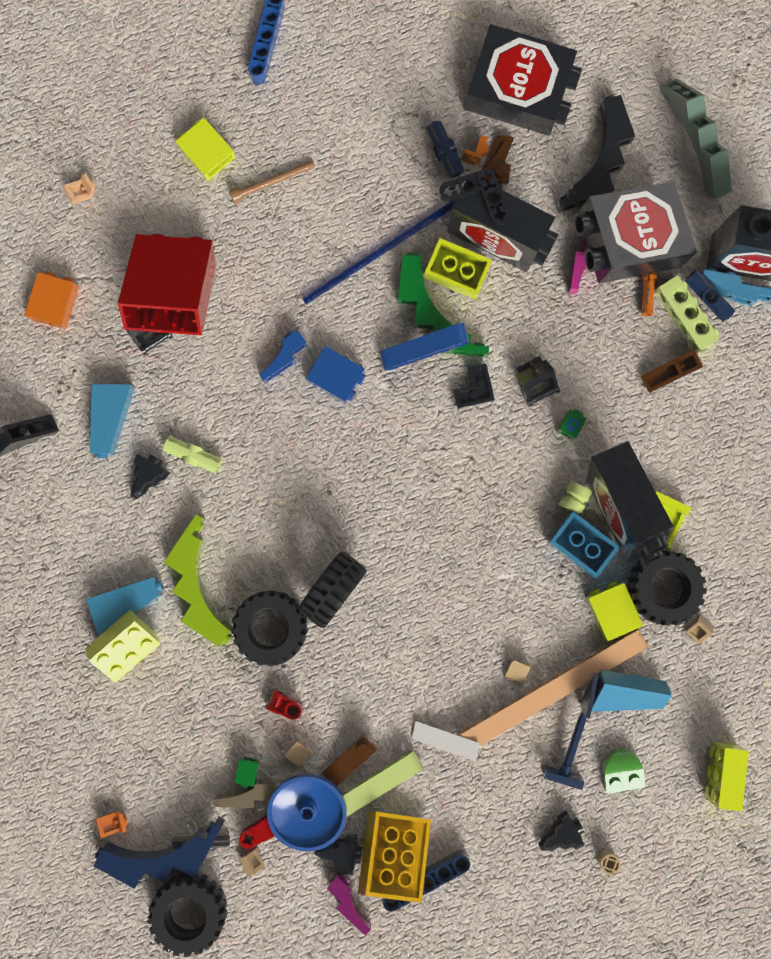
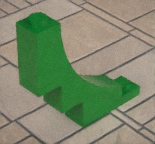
M416 253L403 254L398 304L416 305L414 328L432 329L435 332L452 326L453 324L445 319L437 310L427 293L422 277V256H418ZM467 333L468 344L443 352L487 358L489 347L485 346L484 343L478 342L470 345L471 334Z

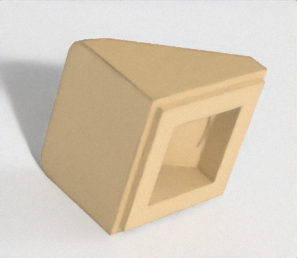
M699 615L685 629V632L698 644L713 634L714 627L702 615Z
M511 658L504 677L523 684L531 667Z
M298 739L286 751L284 756L299 767L312 752Z

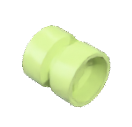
M570 481L565 490L567 495L562 496L558 506L567 512L574 511L581 516L585 508L583 503L588 502L592 491Z

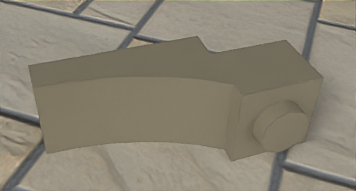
M262 777L255 782L254 787L237 793L217 795L214 798V807L254 808L256 800H270L276 788V781H271L269 777Z

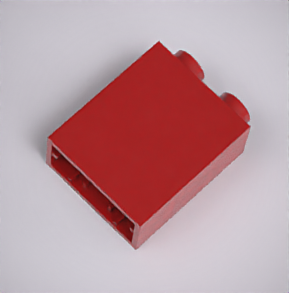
M158 233L135 235L118 299V307L124 330L202 336L216 270L213 240L203 239L198 236L189 238L170 237Z

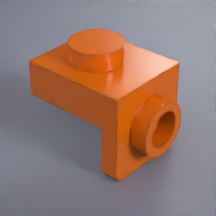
M480 136L475 152L464 149L462 159L468 164L480 165L482 156L487 155L490 146L487 144L488 137Z
M117 810L95 818L99 838H104L118 832H126L128 821L126 815L122 814L121 811Z

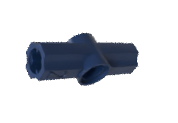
M441 120L430 123L426 127V131L434 145L433 149L437 159L442 162L450 179L460 176L465 170L457 155L454 141L448 137Z
M698 269L689 274L684 280L721 322L728 320L733 315L735 310ZM708 291H713L714 298L707 301L705 294Z

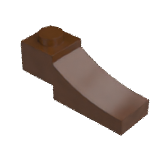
M693 350L642 375L641 378L648 392L651 393L705 366L697 350Z
M363 733L322 772V775L338 786L377 750V746Z

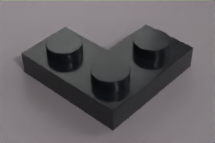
M487 364L468 367L471 386L453 390L457 409L495 401Z

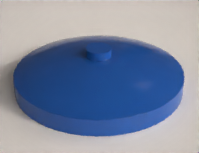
M310 773L297 774L282 781L273 791L267 809L268 824L272 833L281 843L298 851H316L332 844L342 833L347 817L346 801L340 789L329 779Z

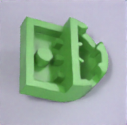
M618 748L612 750L606 760L602 761L601 769L607 794L645 788L643 766L638 756L630 752L629 749Z

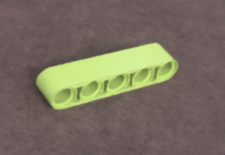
M414 750L405 753L344 791L342 794L346 801L347 816L421 771L423 765Z

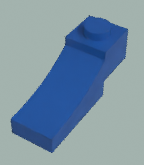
M298 330L295 332L290 331L284 336L285 339L282 340L284 345L280 353L270 366L259 374L264 383H267L294 365L296 361L293 355L307 347L306 341Z

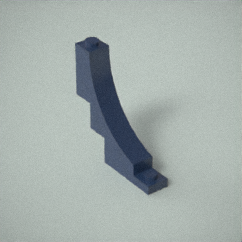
M218 816L215 823L210 822L206 831L200 828L187 840L174 847L158 851L129 850L108 842L104 848L100 847L94 857L97 860L93 867L134 889L138 886L145 873L164 884L174 868L195 878L225 819Z

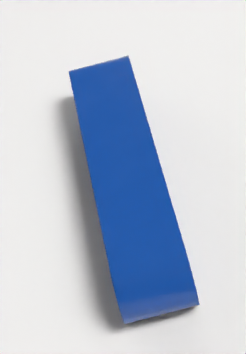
M284 0L265 1L248 65L250 78L256 84L263 83L267 78L285 11ZM269 18H275L273 21H268ZM266 35H270V36H271V37H269V38H267V39H264V38H263V37L266 36ZM262 52L266 53L264 56H258ZM261 70L259 74H254V71Z
M460 323L384 349L379 353L384 371H388L464 346L469 343L465 324Z

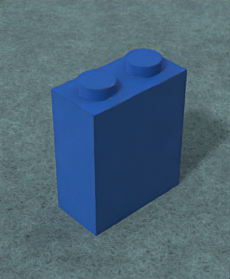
M325 346L306 380L347 404L348 400L352 401L357 393L355 388L358 384L362 385L366 375L364 374L365 369Z

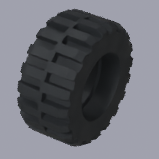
M340 551L298 606L299 612L318 627L325 628L367 573L366 567L346 552Z
M662 551L663 556L647 565L642 566L638 560L637 566H633L631 569L632 575L628 576L627 582H630L627 590L638 614H641L644 619L653 623L670 626L680 625L683 621L688 622L692 619L693 614L697 615L700 609L698 607L704 605L705 599H702L703 594H707V588L703 587L706 579L701 576L702 570L700 566L695 565V561L692 558H687L685 554L676 553L675 551ZM661 570L674 571L682 582V594L679 600L671 606H661L651 596V580Z
M273 590L259 592L245 599L236 610V615L232 620L233 628H231V633L234 635L233 642L238 646L240 654H244L248 661L256 662V665L260 666L280 665L293 658L303 646L308 632L307 617L299 612L298 601L284 592ZM264 610H276L283 614L287 620V636L276 646L262 645L253 636V620Z
M180 873L178 877L174 875L160 887L149 906L148 924H151L149 931L151 935H156L154 941L157 945L161 943L164 946L162 949L166 952L168 950L173 951L174 956L184 953V957H190L193 952L195 955H199L204 949L208 950L212 947L213 942L217 941L227 918V901L225 898L223 899V890L216 888L218 883L214 880L208 881L207 875L203 874L202 877L196 875L195 878L185 873ZM179 898H191L199 902L206 914L203 926L190 930L177 925L171 915L170 908L172 903Z

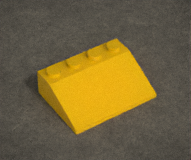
M368 811L358 894L422 903L431 825L430 819Z

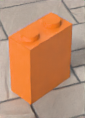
M45 271V274L38 272L24 316L30 320L66 330L79 286L71 278L63 277V279H60L51 272Z

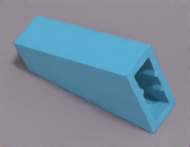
M92 384L90 453L96 455V458H108V455H114L134 393V387L130 384Z
M152 577L86 599L98 637L129 610L136 614L161 597L164 590L162 581L158 580L157 577Z
M601 670L598 676L592 711L664 709L666 703L671 699V691L667 681Z

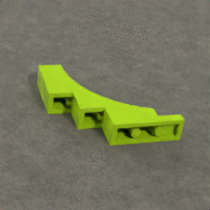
M196 514L164 563L183 575L172 591L191 604L181 622L220 647L223 644L227 645L233 635L230 634L231 628L213 611L203 592L199 572V559L203 540L195 534L200 533L204 528L205 524L203 522L205 518Z

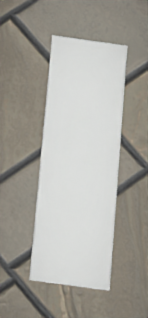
M417 721L415 722L411 738L476 761L480 746L478 742Z

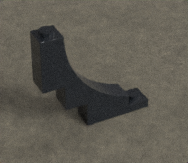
M610 95L603 99L600 106L603 121V141L599 157L591 170L573 185L570 191L572 196L568 194L560 198L556 205L558 213L584 205L590 196L614 192L615 189L609 174L623 168L625 161L620 147L631 144L636 137L621 95Z
M52 414L0 427V456L35 443L40 438L57 434L59 429Z

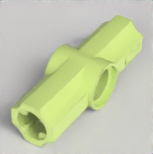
M172 436L166 439L163 451L214 474L219 470L223 460L220 457L205 452L204 449L196 445L187 444Z

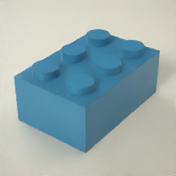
M574 511L569 512L547 541L551 547L592 578H597L620 548V546Z

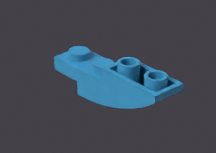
M706 268L701 272L709 283L718 290L721 296L731 301L748 306L753 305L757 300L771 302V286L757 287L753 286V283L750 282L741 283L742 276H738L730 271L722 273L717 272L714 268Z

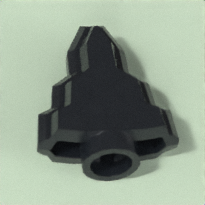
M140 454L136 455L133 462L135 465L133 470L135 479L131 485L130 496L139 499L147 493L150 487H156L160 481L167 479L170 472L162 467L164 463L162 460L151 454L148 458Z
M565 810L557 815L558 820L551 824V831L543 835L538 843L541 851H553L559 847L564 850L573 847L577 850L585 846L581 836L585 831L578 818L576 817L572 820L569 813Z
M347 834L346 838H337L334 843L323 849L316 850L314 854L322 860L331 861L333 866L342 869L343 873L353 875L355 864H361L362 847L357 846V834Z

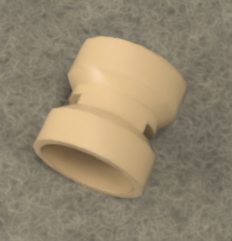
M605 849L598 854V864L606 874L612 875L619 871L620 860L613 851Z

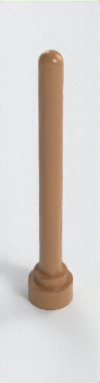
M313 161L307 162L243 189H236L235 187L229 190L234 204L242 202L241 200L244 199V196L313 169L315 163Z

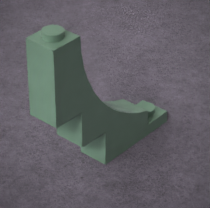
M674 79L660 85L661 93L669 97L672 110L682 122L693 144L701 167L705 192L713 198H720L732 192L728 150L718 144L716 122L706 116L704 94L679 79Z

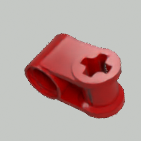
M272 689V696L268 704H265V709L290 720H295L302 715L304 708L300 701L289 697L281 691ZM290 705L298 707L299 712L297 715L290 713Z
M267 815L242 830L239 842L243 848H253L275 837L268 824ZM246 834L253 836L252 841L249 839L245 840Z

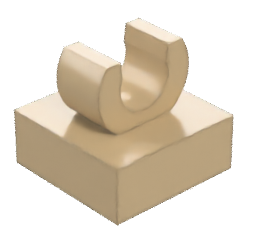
M257 848L251 849L238 860L239 863L242 862L244 866L242 872L247 873V876L254 875L265 866Z

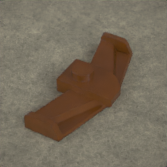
M499 135L494 139L486 162L482 166V169H490L494 172L500 189H502V184L508 185L511 164H506L505 161L514 141V137ZM483 175L482 180L489 183L490 177L487 178L486 175Z

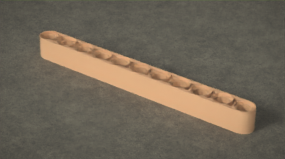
M639 628L628 632L463 729L457 735L478 742L481 746L590 682L595 672L600 673L601 670L609 671L646 649L648 644Z

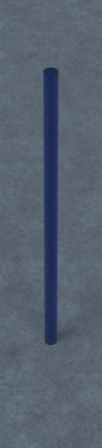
M455 201L447 203L302 298L304 303L307 305L449 212Z

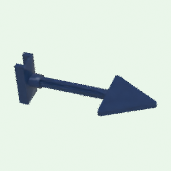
M594 673L580 701L582 711L578 716L564 762L561 763L560 769L544 765L542 771L545 774L544 779L580 790L583 789V777L571 773L572 763L586 718L590 719L599 673Z

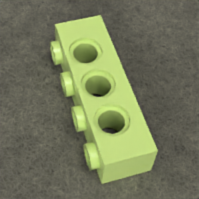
M678 275L654 291L692 350L700 352L720 339L718 330L711 326L706 312L699 308L696 297L689 293L686 282L682 278L680 279ZM674 294L679 295L682 301H676L674 298ZM685 310H689L692 313V318L685 315ZM695 326L702 328V334L696 331Z

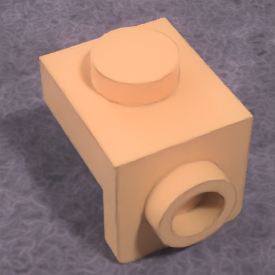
M85 173L82 174L81 180L63 185V190L73 205L91 199L95 190V184Z

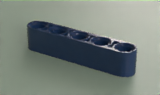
M458 850L426 867L425 877H429L431 882L424 884L423 896L466 873L470 868L468 854L463 850ZM464 858L466 862L460 866L456 864V860ZM445 867L449 871L447 874L441 875L438 872L439 869ZM383 898V907L390 912L411 903V901L403 900L389 903L386 900L387 898Z

